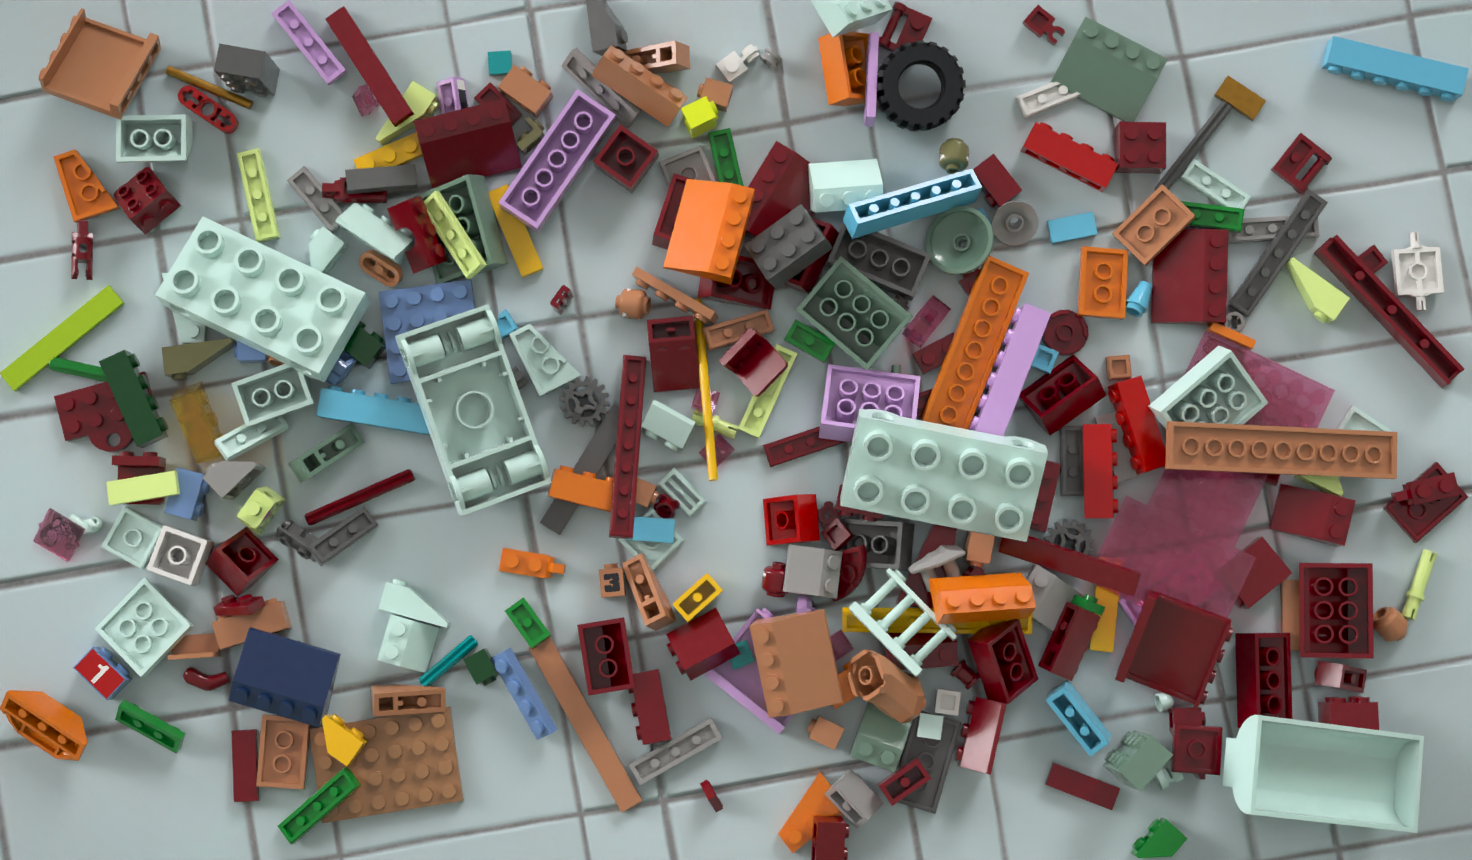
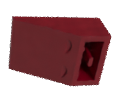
M684 316L647 320L654 393L700 388L694 317Z

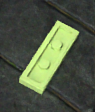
M177 471L106 482L108 501L111 506L180 495Z

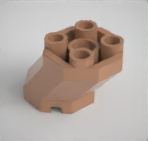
M863 650L852 657L850 664L854 665L852 671H848L847 678L853 695L869 701L885 715L900 723H908L920 715L921 710L926 706V699L924 698L925 695L918 677L915 678L912 674L902 671L885 656L873 650Z

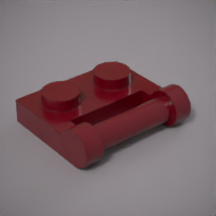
M894 2L892 15L882 37H879V46L891 52L903 44L922 41L932 21V17L908 8L900 2ZM901 15L908 18L895 44L890 39Z
M1300 133L1272 167L1271 171L1292 186L1297 193L1304 195L1306 190H1308V185L1323 166L1330 163L1332 157ZM1312 155L1316 156V162L1301 181L1298 180L1296 175Z

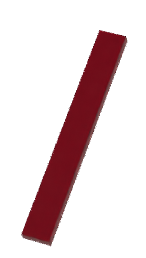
M623 355L609 527L610 538L633 539L646 357Z
M932 389L919 393L916 419L922 417ZM819 426L765 444L763 448L770 467L845 443L846 441L818 438Z

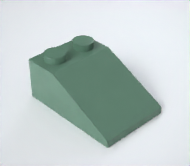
M868 701L849 755L895 773L912 720L908 723H900L885 715Z

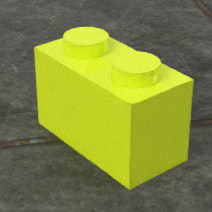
M706 96L681 108L682 120L692 139L717 127L719 112L713 101L709 102Z

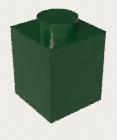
M487 648L463 659L476 685L482 683L486 686L497 680L495 675L499 674L490 659L491 655Z

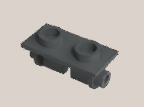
M286 519L281 527H277L276 536L283 545L296 549L302 558L306 560L311 559L315 562L316 560L308 551L307 546L318 538L310 532L302 538L301 535L305 529L294 521Z

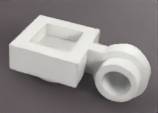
M750 44L741 51L743 55L741 58L733 51L716 63V67L726 81L731 84L748 72V68L744 63L748 61L750 64L757 60L760 56L758 53L759 49L757 46L754 47Z

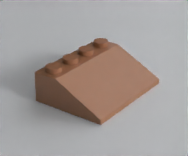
M825 609L757 619L750 625L769 718L793 715L843 702Z

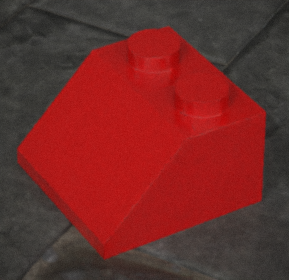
M796 494L763 499L767 546L820 541L816 494Z

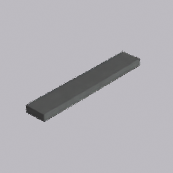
M1310 189L1306 190L1228 303L1229 306L1245 317L1250 316L1327 205V201Z
M615 404L612 405L573 468V473L582 475L583 471L598 475L616 446L619 407ZM554 499L540 523L561 535L579 504Z

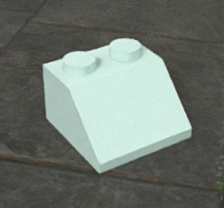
M654 400L645 417L642 428L645 430L644 434L654 440L659 437L666 441L664 444L666 447L677 451L678 448L684 450L696 428V422Z
M391 614L377 660L426 673L440 627Z

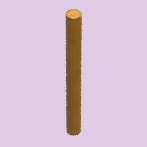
M168 66L166 69V74L249 110L253 106L254 102L224 88L172 66Z

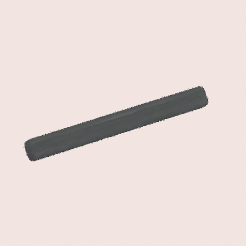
M1223 101L1156 185L1155 191L1162 184L1168 190L1172 187L1232 110L1231 105Z

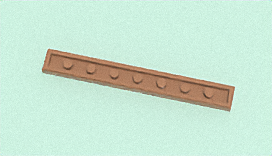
M549 637L533 650L529 647L530 652L620 811L624 812L641 802V796L551 638Z

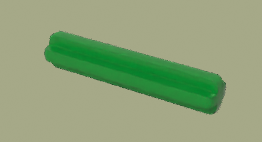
M53 357L54 359L49 361V369L52 371L107 382L104 372L99 366Z

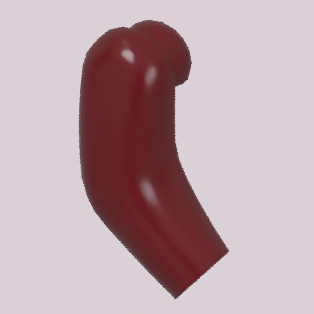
M190 667L183 674L186 683L205 691L215 690L230 682L226 671L208 675Z

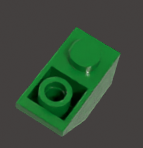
M1161 817L1160 820L1155 819L1149 825V832L1144 838L1141 836L1132 845L1134 849L1131 853L1137 858L1172 857L1188 838L1167 819Z

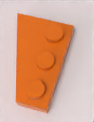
M821 772L818 773L809 789H807L796 808L778 832V835L792 853L812 839L814 816L843 815L825 795L831 785Z

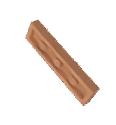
M636 266L632 275L637 280L635 284L645 290L648 288L656 291L655 295L664 301L668 299L674 301L676 308L685 313L687 310L695 314L694 318L704 324L707 321L712 324L716 322L718 315L715 311Z

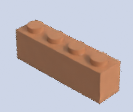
M612 45L604 53L591 76L667 127L670 126L688 98L679 89L672 87L663 81L660 76L653 74L644 68L642 64L635 62L625 55L623 51L616 49Z

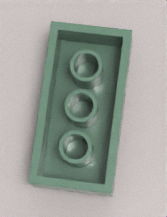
M1129 731L1120 740L1122 743L1116 751L1112 749L1104 758L1106 762L1103 766L1124 785L1142 791L1170 760L1173 754L1152 735L1138 731L1131 733Z

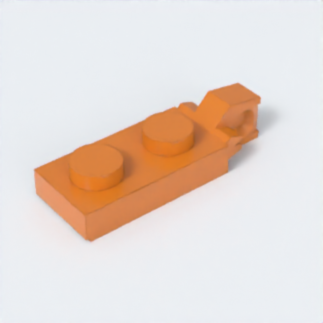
M503 548L499 571L546 579L551 578L552 573L564 574L566 565L554 563L555 557H550L549 555Z

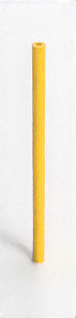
M695 299L696 301L702 304L701 299ZM694 318L709 481H717L718 473L706 342L701 330L704 328V323Z

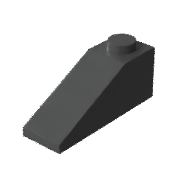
M586 0L592 52L603 56L611 45L621 51H627V32L606 0Z

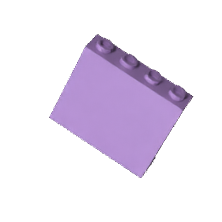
M757 608L733 639L735 644L747 640L755 662L733 670L730 661H727L708 671L705 676L780 734L793 715L768 717L750 631V625L757 619L775 616L765 608L762 611Z

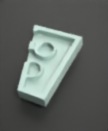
M531 324L509 334L540 397L568 384L569 381L576 380V377H582Z

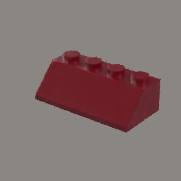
M1235 633L1238 728H1241L1244 721L1253 715L1293 719L1290 633Z

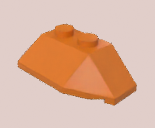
M9 690L6 692L0 710L3 714H6L8 721L18 734L56 759H73V761H78L81 758L88 742L80 716L43 691Z

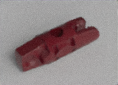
M78 220L77 232H72L71 279H77L79 275L78 263H86V280H93V233H88L87 220ZM79 248H84L86 252L79 251Z

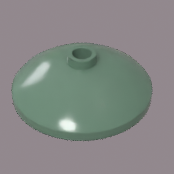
M968 206L952 207L940 213L929 226L925 241L926 251L932 254L930 257L932 263L943 272L954 275L970 273L982 266L991 254L994 245L992 225L986 216L977 209ZM967 241V246L961 248V244Z

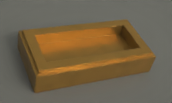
M1230 76L1225 78L1214 95L1222 102H1227L1234 110L1251 121L1254 120L1266 102L1265 99Z

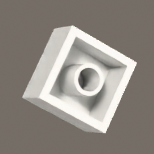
M163 525L147 570L191 586H198L214 542L180 529Z

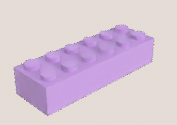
M577 89L498 202L500 208L539 234L615 124L616 114Z
M1024 303L1021 308H1016L1010 324L1013 326L1011 329H1008L1001 344L1004 346L1003 351L1000 350L999 354H997L993 367H996L995 372L989 375L985 388L988 389L986 395L983 394L977 405L976 410H979L978 416L972 418L968 430L1004 436L1051 313Z

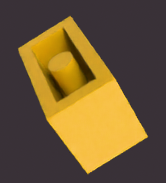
M706 573L672 605L689 622L721 594L723 590Z

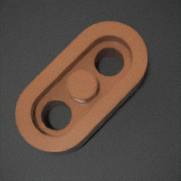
M367 250L360 256L359 265L361 269L385 286L394 287L402 281L403 271L401 267L378 251Z

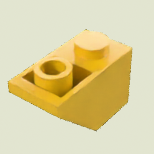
M329 714L325 715L322 718L327 753L345 766H350L367 743L363 739L364 734L354 727L352 729L344 725L345 720L336 714L332 716Z

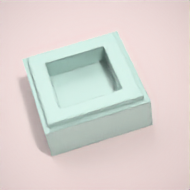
M920 713L916 736L941 740L944 716Z

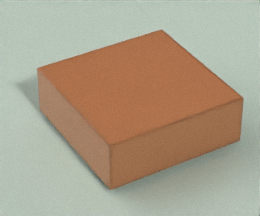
M1130 355L1105 357L1108 380L1132 378Z

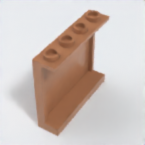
M81 8L77 16H73L67 33L62 34L56 51H52L46 68H43L39 73L42 91L121 120L161 50L159 36L150 33L147 39L130 34L86 18L85 9Z

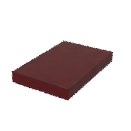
M1434 462L1414 481L1448 473L1438 462ZM1458 486L1460 495L1417 505H1407L1406 500L1398 502L1391 500L1383 508L1414 543H1417L1465 501L1468 496Z

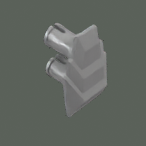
M941 545L921 560L913 563L908 568V571L911 574L921 573L926 591L931 592L929 579L937 578L934 568L943 565L947 577H960L962 574L956 559L964 556L966 553L958 545Z

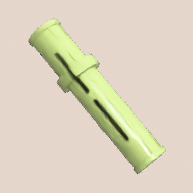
M1422 550L1411 587L1405 594L1407 598L1401 614L1406 619L1416 620L1421 601L1425 599V588L1437 557L1435 552L1432 554V551Z

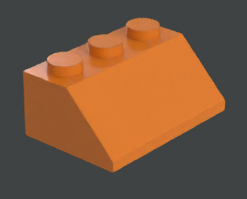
M849 32L832 37L829 33L818 38L829 105L850 106L865 103L866 58L869 34Z

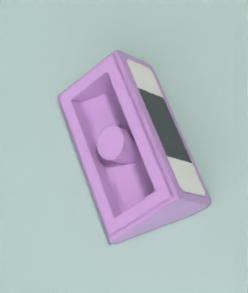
M452 77L436 82L441 114L469 107L466 84L463 78Z

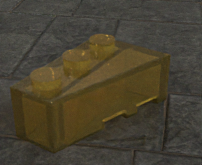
M202 381L175 391L169 401L197 465L221 456L222 454L215 446V440L224 434L220 433L218 419L212 411Z

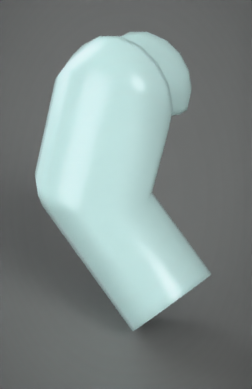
M73 513L68 518V520L84 529L83 535L96 533L102 528V521L97 516L83 520Z

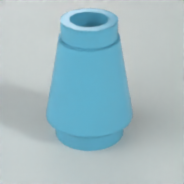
M1146 281L1139 282L1126 300V312L1136 317H1141L1143 313L1147 312L1153 287L1150 283Z

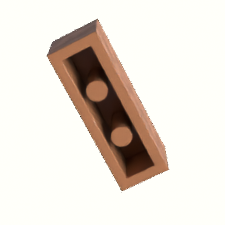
M276 598L264 601L265 606L251 615L217 616L218 621L212 622L219 649L223 650L244 644L250 627L272 634L292 628L285 602L277 601Z

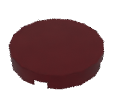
M1058 310L1050 315L1042 340L1046 347L1058 351V355L1071 356L1079 352L1086 344L1089 336L1088 326L1084 318L1077 316V313L1074 311Z

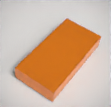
M1214 322L1208 325L1205 332L1245 351L1253 349L1256 343L1255 339Z

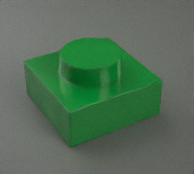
M1074 594L1071 601L1072 604L1101 616L1105 609L1104 606L1097 604V598L1085 594L1084 597Z

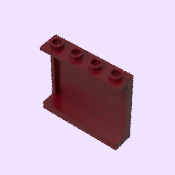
M1149 589L1117 670L1115 680L1124 683L1127 678L1194 704L1193 710L1197 711L1199 703L1204 705L1208 691L1205 690L1207 684H1212L1217 672L1214 670L1216 662L1221 663L1225 653V650L1222 649L1225 641L1229 642L1234 629L1230 628L1231 619Z

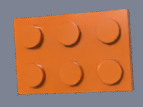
M1081 247L1077 316L1125 319L1128 250Z

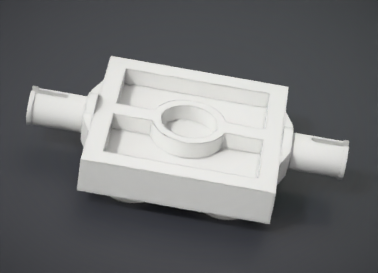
M1419 232L1409 233L1410 247L1391 251L1395 296L1415 297L1416 311L1427 310L1425 296L1444 293L1440 247L1420 245Z

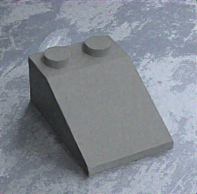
M1037 564L1032 566L1025 577L1032 585L1036 608L1033 611V620L1051 632L1054 631L1066 602L1071 603L1074 594L1084 597L1077 590Z

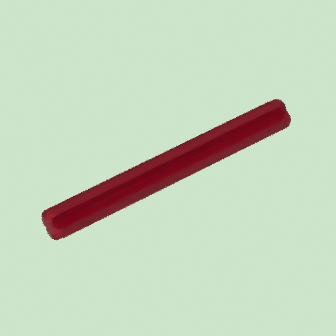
M407 469L308 512L304 515L308 525L312 526L415 480L414 475L410 469Z

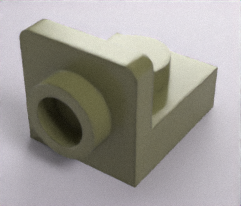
M529 116L525 118V121L532 131L524 132L518 138L519 142L516 144L524 156L540 143L544 137L542 131L545 128L536 118L532 121Z

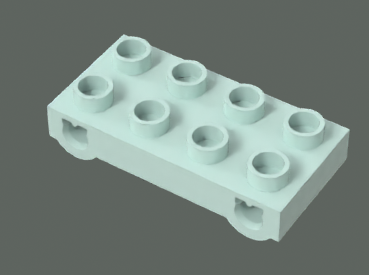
M203 216L155 294L162 305L175 313L206 325L291 366L310 378L323 382L326 381L371 303L365 292Z
M489 304L395 336L459 515L472 513L552 483L546 460L537 443L502 344L497 322L490 310Z
M859 408L840 495V506L1027 542L1048 451L1045 444L1022 437H1004L901 417L883 410Z

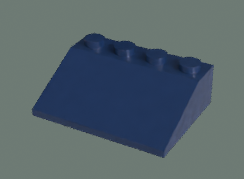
M250 627L233 677L229 701L320 727L323 723L322 718L328 715L341 654Z

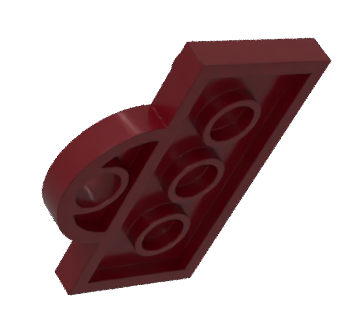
M140 372V374H144L148 380L147 372ZM108 381L54 396L65 441L69 442L88 436L92 444L98 449L106 452H119L127 448L134 440ZM148 387L147 390L150 396H152L151 388ZM117 433L120 436V443L112 447L109 443V438L112 434Z

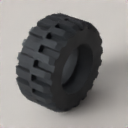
M924 40L913 43L909 42L895 49L884 59L877 72V99L881 112L884 111L887 115L886 118L890 122L896 123L897 127L915 132L931 130L950 120L960 108L959 105L965 95L963 90L966 87V80H963L962 74L964 71L957 64L958 59L955 55H950L947 48L944 46L939 47L937 43L931 41L929 43L924 42ZM926 65L932 68L940 79V95L936 102L929 107H912L905 103L900 96L898 89L899 79L902 73L910 66Z

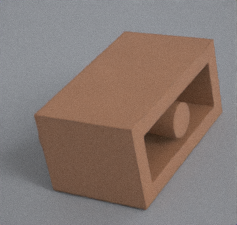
M514 65L499 84V91L532 116L538 118L553 98L552 91H550L551 87L543 80L538 82L532 78L533 74L525 67L518 68Z
M967 530L963 549L966 554L962 557L967 560L969 565L983 567L984 563L990 564L995 536Z

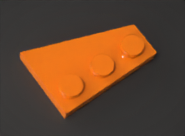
M74 149L53 156L75 223H78V220H87L120 209L77 150Z

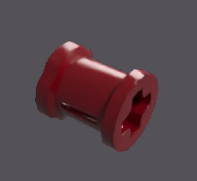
M964 659L959 662V666H955L950 672V676H955L959 679L967 690L980 678L979 673H975L966 665Z

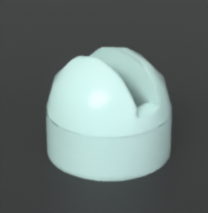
M1163 692L1155 694L1154 701L1159 712L1172 708L1174 698L1171 695Z

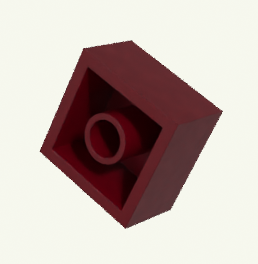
M1119 122L1115 127V162L1118 163L1115 173L1161 174L1166 169V122Z
M620 124L593 163L595 168L633 193L658 159L659 153L654 147Z
M1349 696L1348 701H1346V698L1325 697V702H1317L1319 723L1379 730L1378 702L1370 701V697Z

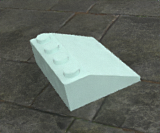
M1217 346L1152 402L1149 408L1165 428L1168 421L1244 425L1266 406L1268 401L1234 353L1229 349Z

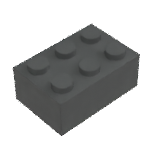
M219 43L214 72L225 82V85L231 88V91L244 94L245 91H250L255 96L264 98L267 95L275 96L280 69L265 51Z
M802 204L744 245L767 281L775 289L782 286L833 249Z

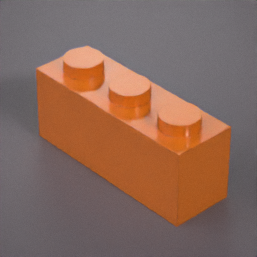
M561 465L560 469L555 468L553 470L552 483H550L547 497L611 512L613 478L606 477L604 481L596 479L597 474L583 471L582 475L573 473V468Z

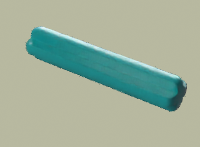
M470 635L419 678L422 686H431L478 645L477 640Z

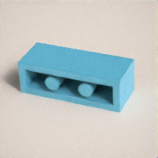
M1068 680L1048 693L1046 702L1089 756H1092L1109 744L1111 733Z

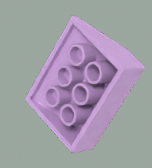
M828 364L818 438L852 442L859 408L883 410L901 417L916 419L921 376Z

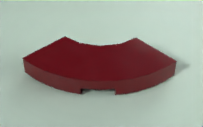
M865 545L841 551L843 553L837 599L832 598L833 602L849 596L862 581L867 564Z

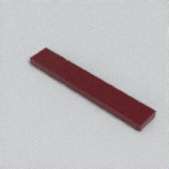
M343 6L325 18L392 124L396 127L414 115V112L348 10Z
M1028 536L1027 542L1002 537L998 551L1133 597L1141 576V572Z

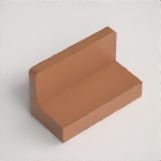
M215 633L185 635L171 650L172 655H167V659L220 657L221 650L219 649Z

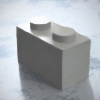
M849 769L840 776L825 793L827 798L856 828L866 823L883 805L878 795L852 769Z

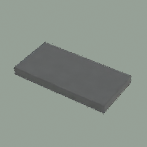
M921 710V713L932 714ZM919 716L912 720L899 768L916 757L932 779L898 803L936 814L962 722L944 717L941 740L916 736Z

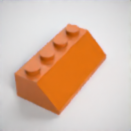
M1021 573L929 579L937 625L1029 618L1036 608L1032 585Z

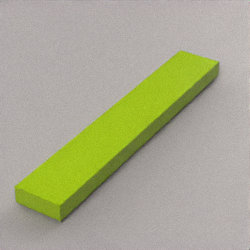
M108 285L2 370L0 375L13 391H18L49 366V361L54 359L53 357L59 358L125 304L124 301Z

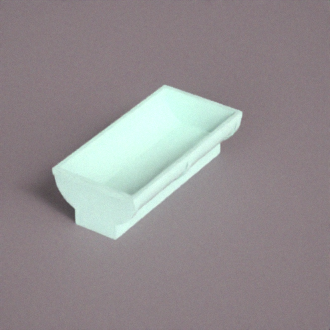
M1253 715L1244 721L1239 729L1237 738H1226L1222 786L1232 787L1238 807L1242 812L1250 815L1417 833L1424 736Z

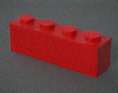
M1035 122L1021 152L1103 193L1118 166V163L1114 162L1115 159L1110 155L1104 153L1100 155L1094 152V148L1088 144L1081 143L1080 145L1074 142L1070 135L1066 133L1059 134L1053 131V128L1046 123L1040 122L1039 124Z
M1140 375L1108 386V397L1116 410V422L1122 428L1124 434L1123 443L1129 449L1131 455L1130 464L1133 470H1136L1137 475L1164 467L1166 465V448L1155 415L1149 408L1151 403L1142 376Z
M1083 424L1084 518H1114V513H1118V499H1114V490H1118V476H1113V466H1118L1117 452H1113V443H1117V429H1113L1112 424Z

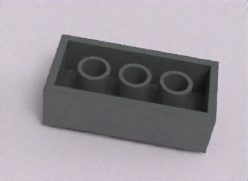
M843 223L826 266L831 268L839 257L842 256L879 288L912 301L932 254L879 232L852 239Z

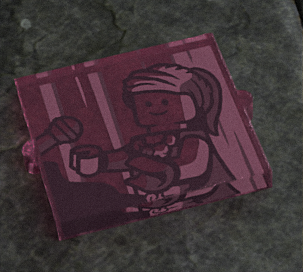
M50 508L43 521L39 523L40 528L33 542L68 562L75 549L80 546L79 541L85 528Z

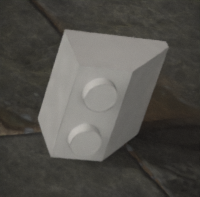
M219 461L218 463H212L205 470L207 474L203 479L221 498L233 501L266 467L249 461Z
M789 545L783 592L837 599L843 552Z

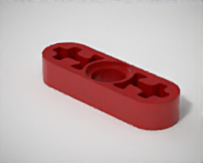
M184 86L179 90L178 100L184 107L225 134H231L237 130L239 122L233 113L192 86ZM185 94H192L199 103L196 105L191 100L186 102ZM206 104L214 106V112L209 116H205L202 113V108ZM219 114L226 120L230 118L232 125L224 127V123L217 118Z

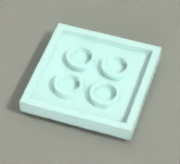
M144 577L95 630L140 677L145 678L194 626L149 579Z

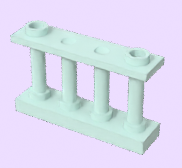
M889 568L886 574L890 579L865 604L862 602L859 605L855 601L849 607V611L917 678L923 672V669L920 667L923 664L922 661L947 636L952 641H955L957 636L954 633L957 630L952 624L937 625L935 613L904 583L906 578L897 569L893 572ZM898 585L907 596L882 620L876 622L870 616L871 610ZM914 602L924 613L898 638L892 639L886 633L889 630L888 627ZM931 619L941 630L915 655L909 656L903 650L906 647L905 644Z

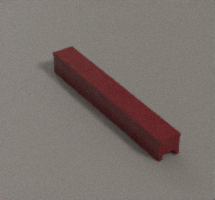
M1338 235L1330 237L1314 252L1316 257L1441 388L1449 385L1459 373L1465 370Z

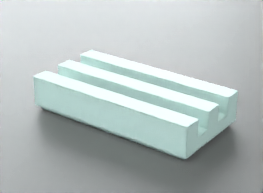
M675 468L658 483L673 500L679 501L680 507L689 517L707 502ZM673 475L700 500L697 504L671 478ZM667 481L693 506L691 510L665 485Z

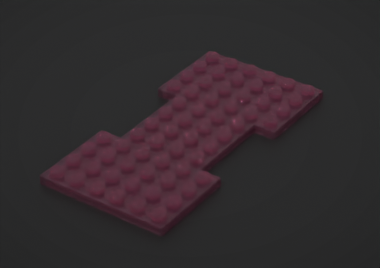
M1207 330L1204 332L1185 374L1217 346L1231 350L1268 401V404L1244 425L1318 427L1334 394V389ZM1165 469L1148 505L1127 495L1125 496L1096 556L1098 559L1141 572L1134 597L1097 584L1094 585L1141 608L1149 589L1228 618L1256 557L1235 548V545L1269 474Z

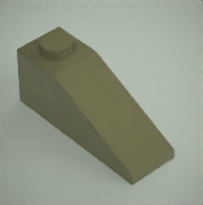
M224 338L161 347L165 375L170 378L173 377L174 381L185 380L187 375L197 373L232 349L237 342L233 338Z

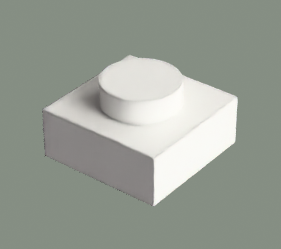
M937 689L934 712L958 716L961 692Z

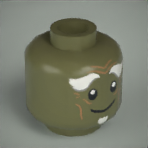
M949 138L941 144L939 148V166L942 169L946 170L949 174H955L967 168L969 164V146L962 139Z

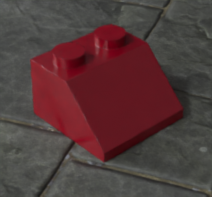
M245 527L215 548L205 564L238 597L251 588L279 559Z

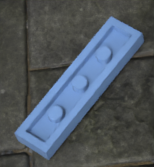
M506 649L491 657V661L536 739L538 740L555 732L557 727L512 649Z

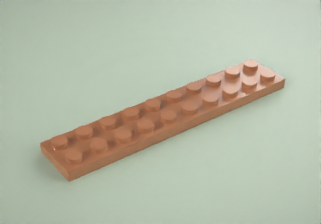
M1168 421L1166 422L1165 469L1397 479V432Z

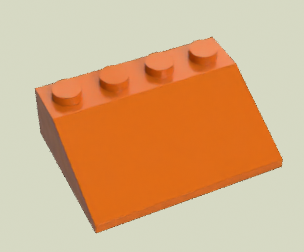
M687 179L663 268L731 285L753 206L755 189L733 183Z

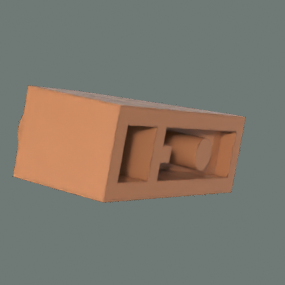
M678 41L623 51L625 55L635 62H639L652 73H671L690 69L689 46Z
M641 553L622 563L645 626L657 631L675 622L676 618L669 600L644 554Z
M399 684L371 686V710L374 717L446 712V690L441 687Z

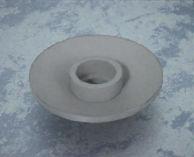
M1022 201L1007 202L999 207L993 215V232L1005 244L1020 245L1026 243L1035 235L1038 228L1036 211L1032 206ZM1017 217L1018 221L1016 223H1011V218Z

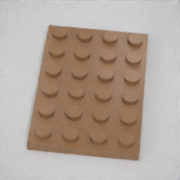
M450 706L446 707V712L393 715L344 723L349 729L354 727L364 734L363 739L367 741L350 766H345L327 753L323 727L309 729L317 790L344 767H348L362 785L322 820V823L464 800Z

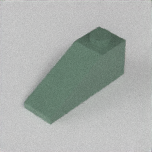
M353 423L300 455L288 463L300 483L365 443Z

